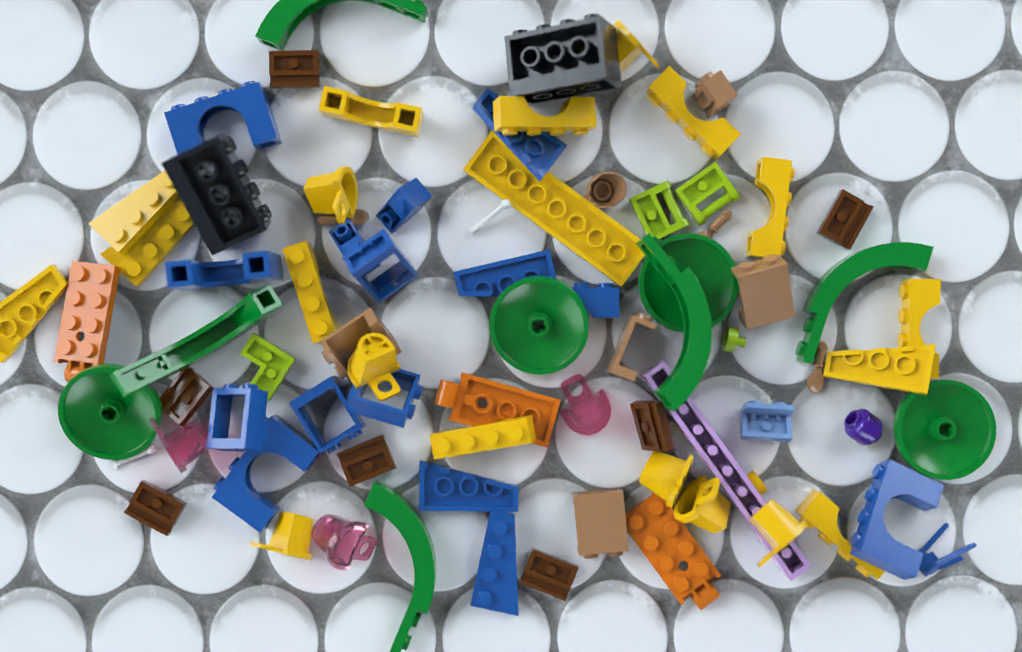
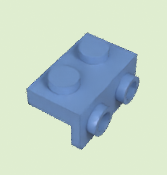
M756 400L744 403L740 410L741 439L791 442L793 439L791 415L794 412V406L786 405L784 402L763 404Z

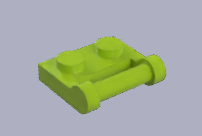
M716 161L674 191L699 227L706 223L707 218L728 203H734L740 199L738 192ZM721 187L724 189L725 194L702 211H699L696 207L697 204Z
M669 180L629 199L645 234L650 233L652 237L655 236L658 239L690 225L688 219H684L670 190L672 186ZM659 193L662 194L676 222L672 225L669 224L656 197Z

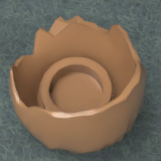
M605 171L596 174L589 181L584 197L589 202L594 203L597 208H611L619 204L626 196V182L622 176L615 172Z

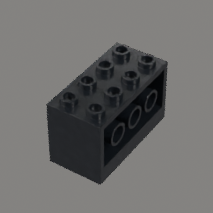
M588 14L584 16V19L577 21L565 19L560 21L559 25L554 26L549 24L538 25L536 30L531 31L525 29L515 30L513 35L504 36L510 96H524L528 105L622 87L616 27L601 15L599 16V14Z
M224 132L161 163L212 256L266 231L271 223L270 218L273 217L267 204L262 205L258 197L261 193L257 184L254 181L250 182L246 174L249 172L243 159L239 160L234 150L237 147L232 137L226 136ZM207 164L214 167L213 173L208 171L206 168ZM220 187L227 191L226 195L221 194L218 189ZM234 210L239 214V216H233L231 214V211Z

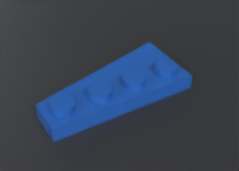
M487 88L474 103L472 109L540 182L563 153L567 144L556 136L550 135V132H541L540 135L534 136L527 135L526 132H518L516 135L509 136L503 135L502 132H495L493 101L499 96Z
M550 249L453 272L459 296L499 297L509 285L529 276L556 278Z
M420 460L419 511L490 512L492 509L501 512H518L517 485Z
M490 510L470 606L516 616L519 615L515 514Z

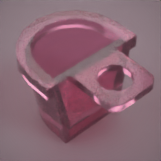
M576 374L561 382V389L570 405L559 410L568 427L582 435H592L606 427L611 415V406L603 388L592 394L581 374ZM579 382L582 385L581 394L577 396L571 395L568 391L570 383Z
M154 417L150 418L153 428L181 473L188 470L186 466L207 450L208 434L198 418L166 435L163 434Z
M332 514L321 517L314 525L311 533L313 542L327 555L329 564L336 569L345 571L348 570L353 559L367 561L377 543L376 538L364 536L368 528L366 523L352 522ZM368 542V549L363 554H360L362 546Z

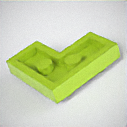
M252 333L240 352L242 356L260 366L250 384L258 385L259 390L267 391V401H271L296 361V358L256 333Z

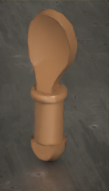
M356 209L354 217L349 219L354 225H361L369 220V214L363 209ZM323 214L317 218V223L321 226L339 224L335 214Z
M730 210L722 211L708 225L709 228L698 234L711 238L713 233L717 234L718 230L727 221H730L732 212Z
M820 341L818 344L815 360L812 364L815 369L807 378V388L812 393L819 392L824 382L822 368L825 367L826 350H828L827 344L824 341Z

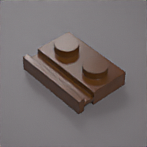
M318 50L269 51L270 88H320V52Z
M842 189L836 196L817 234L844 247L846 250H850L874 206L868 205L862 199Z
M189 366L180 371L160 397L163 412L178 426L184 427L214 387Z
M636 400L630 403L642 450L670 451L675 448L661 400L657 402L654 400Z
M383 434L337 453L350 487L396 468Z
M142 480L124 513L169 536L187 503Z
M532 547L519 583L566 601L579 567Z

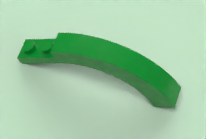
M279 0L267 13L255 37L264 45L284 51L290 36L304 19L325 6L343 1L373 3L424 23L428 11L427 7L420 0Z
M649 233L638 241L636 245L672 289L683 317L684 337L680 356L671 374L654 390V393L669 411H676L693 393L707 366L712 342L711 315L703 289L692 270L687 267L680 272L676 260L671 256H667L662 249L663 245L660 240L655 236L652 237Z
M911 242L881 244L855 252L832 266L813 287L802 309L803 312L809 313L811 316L804 323L803 331H805L803 341H799L796 347L795 354L798 355L796 361L805 364L813 363L829 311L836 298L848 284L864 273L877 268L896 267L915 272L926 271L934 247Z
M267 284L250 292L227 312L194 333L114 371L110 376L123 397H126L163 378L166 379L231 343L273 314L282 306V303L271 285Z
M376 480L372 485L364 506L378 512L397 528L410 550L414 566L412 598L390 649V652H401V649L407 650L412 636L408 635L411 626L416 628L421 613L417 611L425 614L428 613L436 584V556L430 533L417 510L399 492L387 484Z

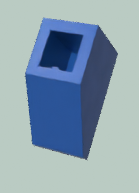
M415 178L399 187L377 213L376 217L393 234L419 212L432 195Z
M349 218L345 220L344 224H339L329 231L343 257L365 242ZM378 264V265L375 266L373 269H371L370 271H368L367 273H365V275L369 274L370 272H372L373 270H375L376 268H378V267L381 266V265Z
M574 283V287H571L581 297L588 314L592 318H619V288H613V283H598V288L589 287V283Z

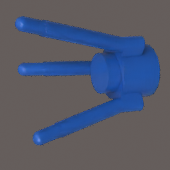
M944 523L921 549L917 550L923 553L919 570L925 577L940 569L962 561L963 557L960 555L975 548L977 544L971 543L940 559L933 552L927 553V550L949 527L948 523Z

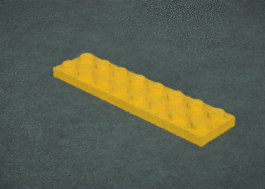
M493 131L490 132L463 169L466 174L500 199H508L511 202V207L620 287L623 286L645 256L636 245L641 239L550 172H547L539 182Z

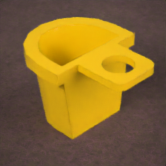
M617 20L614 25L616 26L620 73L642 54L658 69L660 65L621 21Z
M341 166L335 172L316 175L307 179L303 190L314 213L335 214L339 224H344L346 217H354L358 204V185L352 168Z
M370 333L361 337L355 352L352 353L348 360L347 366L348 376L355 388L357 389L368 384L380 401H385L400 393L401 388L391 375V373L400 370L395 347L389 339L379 333ZM382 382H387L392 386V390L382 392L378 389V385Z
M653 451L641 472L639 483L667 501L666 506L672 508L688 477L694 456L690 455L686 461L659 451Z
M702 475L694 479L682 490L676 500L673 514L682 523L690 522L714 534L726 529L731 502L718 491L720 485L719 478L715 477L707 481L708 478Z
M773 499L749 518L750 522L773 548L756 565L761 567L808 526L804 520L801 522Z
M280 511L269 544L264 545L251 542L250 546L312 561L313 554H310L314 519Z

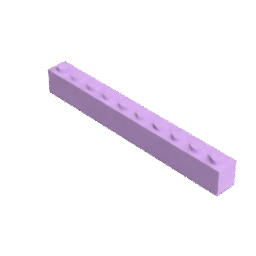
M659 361L643 372L641 377L654 393V390L667 379L672 371L665 361ZM690 396L676 411H669L664 405V409L712 476L720 479V487L769 553L773 548L749 520L767 503ZM793 540L771 557L783 575L790 581H793L812 567Z

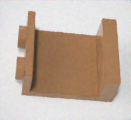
M767 255L761 260L754 262L745 261L731 268V272L738 280L743 309L738 311L739 320L747 330L795 317L788 264L780 255Z
M371 307L321 340L324 351L321 353L329 364L334 363L336 365L334 368L342 379L346 377L352 385L353 383L347 373L348 360L352 353L355 352L361 337L370 333H379L389 339L396 349V355L402 352L394 336Z
M641 313L627 317L606 370L607 372L635 382L638 372L619 364L635 325L647 330L656 329L657 325L651 323V317Z
M621 488L572 492L579 556L583 555L585 559L597 558L598 554L608 553V556H621L624 551H629L623 490Z

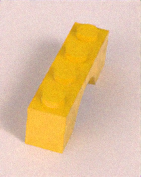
M668 66L648 87L646 91L648 100L655 107L660 106L666 112L665 116L673 124L678 123L684 129L683 133L691 141L696 140L702 146L701 150L709 158L714 157L715 159L719 158L741 133L724 117L713 121H704L694 117L688 111L684 102V90L687 82Z
M328 86L323 87L318 109L325 117L418 138L424 117L421 107L399 102H377L362 98L346 90Z
M499 96L493 101L494 131L502 132L503 135L509 136L516 135L518 132H526L527 135L534 136L540 135L541 132H550L552 136L564 135L565 132H573L575 136L587 135L588 131L597 127L595 97H571L563 102L561 110L556 116L550 117L542 116L533 111L527 104L524 96Z
M762 157L757 161L754 185L762 189L768 196L771 212L768 221L762 228L748 233L745 256L747 258L763 259L767 255L783 256L785 253L786 242L783 241V233L787 231L789 224L786 209L790 206L792 193L789 192V184L793 182L795 169L792 168V160Z
M303 241L282 248L312 342L313 344H319L323 338L339 327L321 284L319 266L312 244Z
M911 278L902 280V284L899 286V297L902 299L901 309L898 313V321L901 323V333L898 335L899 348H902V346H926L920 335V324L925 313L932 307L940 304L941 279ZM936 352L934 353L930 379H939V354Z
M532 415L472 427L447 429L429 435L434 459L529 444L536 440Z
M813 489L795 510L801 516L798 520L800 522L804 520L808 524V529L814 527L820 533L817 536L830 546L833 543L839 549L836 553L847 562L852 559L858 564L855 569L866 578L871 575L878 580L885 571L850 554L852 547L850 541L841 535L837 525V516L840 508L820 491Z

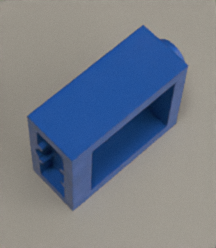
M384 229L342 258L353 277L378 304L419 276L409 259ZM392 254H395L400 261L372 281L365 275V273Z
M402 369L391 373L400 388L409 391L402 410L362 398L368 385L366 384L357 389L352 385L347 397L346 411L404 428L407 419L412 420L416 408V405H413L414 399L419 400L423 386L419 385L420 375ZM382 382V384L391 386V385H390L389 383H387V382Z
M336 376L329 377L289 402L320 454L326 450L329 454L342 446L340 441L347 437L350 441L363 433L361 428L366 426L360 415L348 412L356 425L326 443L306 411L305 405L331 389H334L344 407L347 408L348 395Z
M225 384L224 388L213 389L206 449L262 452L268 392L259 390L258 385L243 384V388H239L238 385ZM233 397H245L241 438H228Z

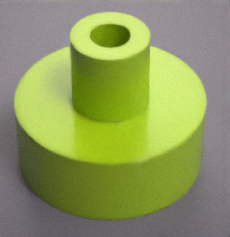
M727 327L723 337L722 350L733 353L736 346L744 348L746 338L739 337V329Z

